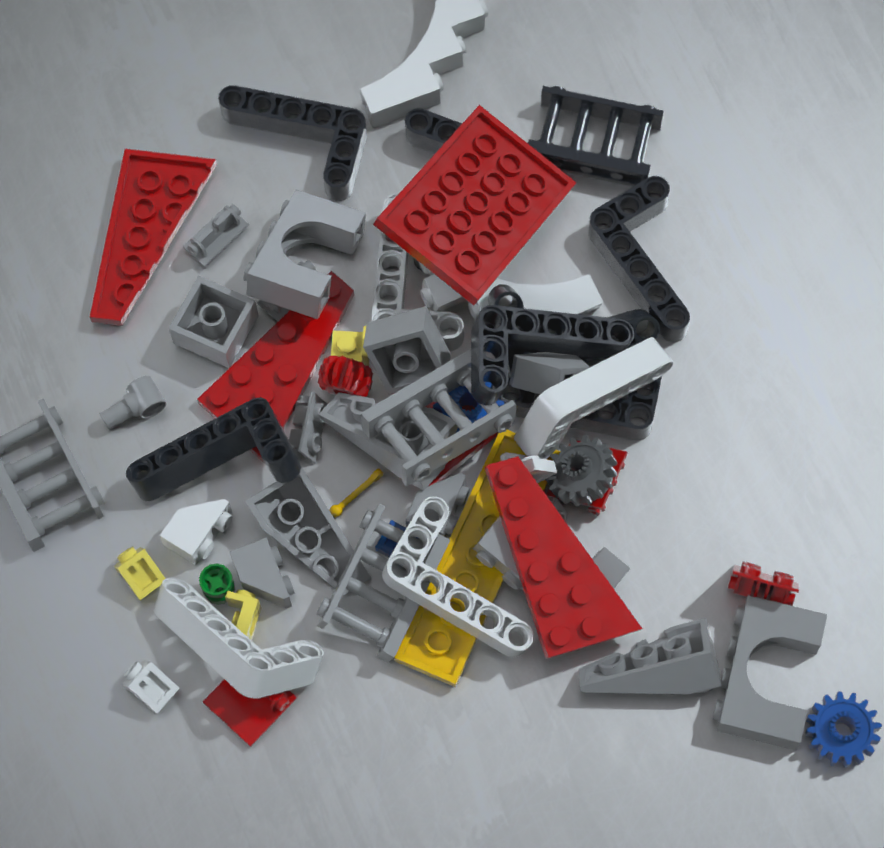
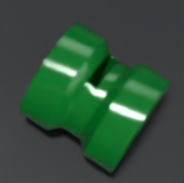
M216 563L210 564L202 570L199 583L206 600L212 604H225L227 602L225 599L227 591L235 593L236 590L229 569L222 564Z

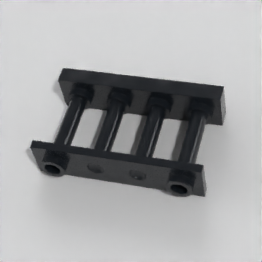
M559 86L542 87L541 106L548 107L541 138L537 141L529 139L528 144L565 173L631 187L649 178L651 165L645 164L643 158L650 129L661 130L663 110H658L651 105L639 106L571 92ZM560 110L578 113L571 144L568 147L552 143ZM590 116L608 120L601 152L599 153L588 152L582 149ZM620 122L638 126L631 159L628 160L613 156Z

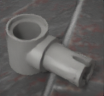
M143 376L127 386V394L123 396L124 399L99 414L108 429L111 430L133 416L136 418L141 416L144 419L157 415L166 407V401L150 376Z

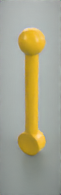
M380 468L376 469L364 483L338 505H332L329 510L332 516H340L342 509L373 482L381 479L384 472Z

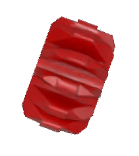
M332 355L324 358L323 364L320 366L318 384L322 390L328 391L329 394L345 393L367 397L372 387L374 373L363 362L356 361L353 358Z

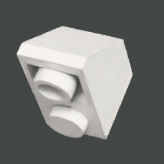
M225 499L178 509L159 535L163 545L194 565H197L201 558L205 559L211 553L214 547L213 540L219 531L224 532L229 527L233 518L230 503Z

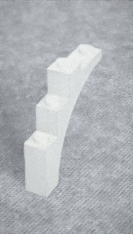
M436 0L435 10L428 30L417 48L400 66L382 79L360 88L361 102L372 128L403 118L413 109H427L441 104L440 91H443L444 87L439 75L463 67V54L466 53V48L462 38L485 30V17H488V11L483 0Z
M419 262L425 274L430 273L431 275L424 279L423 289L420 290L421 297L427 308L432 306L434 311L441 312L466 300ZM590 274L567 282L545 285L520 284L497 278L474 306L468 303V307L473 318L476 320L480 311L489 305L488 296L490 291L495 286L501 284L509 285L517 292L523 301L525 309L586 315L599 309L603 304V300ZM512 296L502 297L499 301V306L508 307L512 302Z

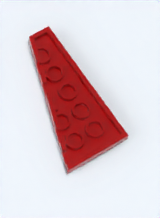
M134 149L124 150L90 312L91 322L123 326L216 168V159Z
M330 271L327 274L331 276L330 297L319 318L316 319L292 310L288 311L197 399L198 404L212 417L217 418L251 399L264 398L269 402L284 429L291 413L295 411L296 401L300 400V397L304 394L316 370L318 361L322 354L324 355L333 331L339 326L355 295L354 290L333 271ZM257 446L252 448L250 451L265 464Z
M517 456L486 465L484 469L545 658L556 657L642 630L641 625L520 458Z

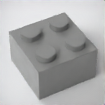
M198 275L169 327L173 344L230 368L259 316L256 302L247 296Z
M427 306L368 322L366 325L363 348L389 395L398 392L446 364L451 359V353Z

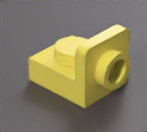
M366 326L363 327V332L333 331L331 356L353 358L369 366L370 359L363 348Z
M133 546L128 548L117 557L119 562L114 565L116 571L121 574L139 600L161 586L163 580L166 579L147 551L141 547L136 550Z
M237 590L236 593L227 591L225 599L228 606L241 609V612H235L232 624L252 640L262 609L259 599H256L255 594L245 590Z

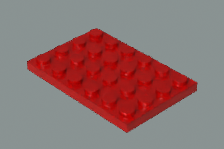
M478 105L377 217L373 225L474 306L572 190L576 182L481 105Z

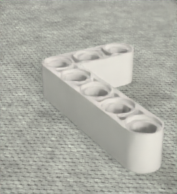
M399 193L391 194L384 200L382 212ZM381 231L371 322L411 311L410 309H404L409 253L398 244L389 243L390 238ZM391 266L399 268L394 273L385 271L386 268ZM386 295H393L396 297V299L391 302H386L382 300V298ZM429 311L449 351L458 349L464 341V324L461 317L452 312ZM447 328H453L457 333L445 335L442 331Z
M654 337L648 338L541 393L519 427L514 440L527 457L537 455L540 459H547L557 449L573 422L657 380L671 369L674 362Z
M426 498L417 509L383 568L382 578L385 584L509 657L521 655L531 646L534 639L533 631L527 623L423 563L424 558L449 515V507L442 498ZM424 510H435L439 515V520H428L424 515ZM411 536L418 537L423 543V548L417 550L412 548L408 543V538ZM394 564L402 565L407 571V576L404 578L396 577L392 572L391 566ZM421 582H431L436 588V594L428 595L424 593L421 589ZM450 599H460L465 605V611L457 612L453 610L450 605ZM481 615L489 616L494 622V628L486 629L481 626L479 617ZM509 632H516L522 637V646H515L510 642Z
M167 578L161 584L154 607L155 615L242 695L249 698H262L310 685L315 681L324 655L323 648L317 643L309 640H299L261 650L185 581L177 578Z

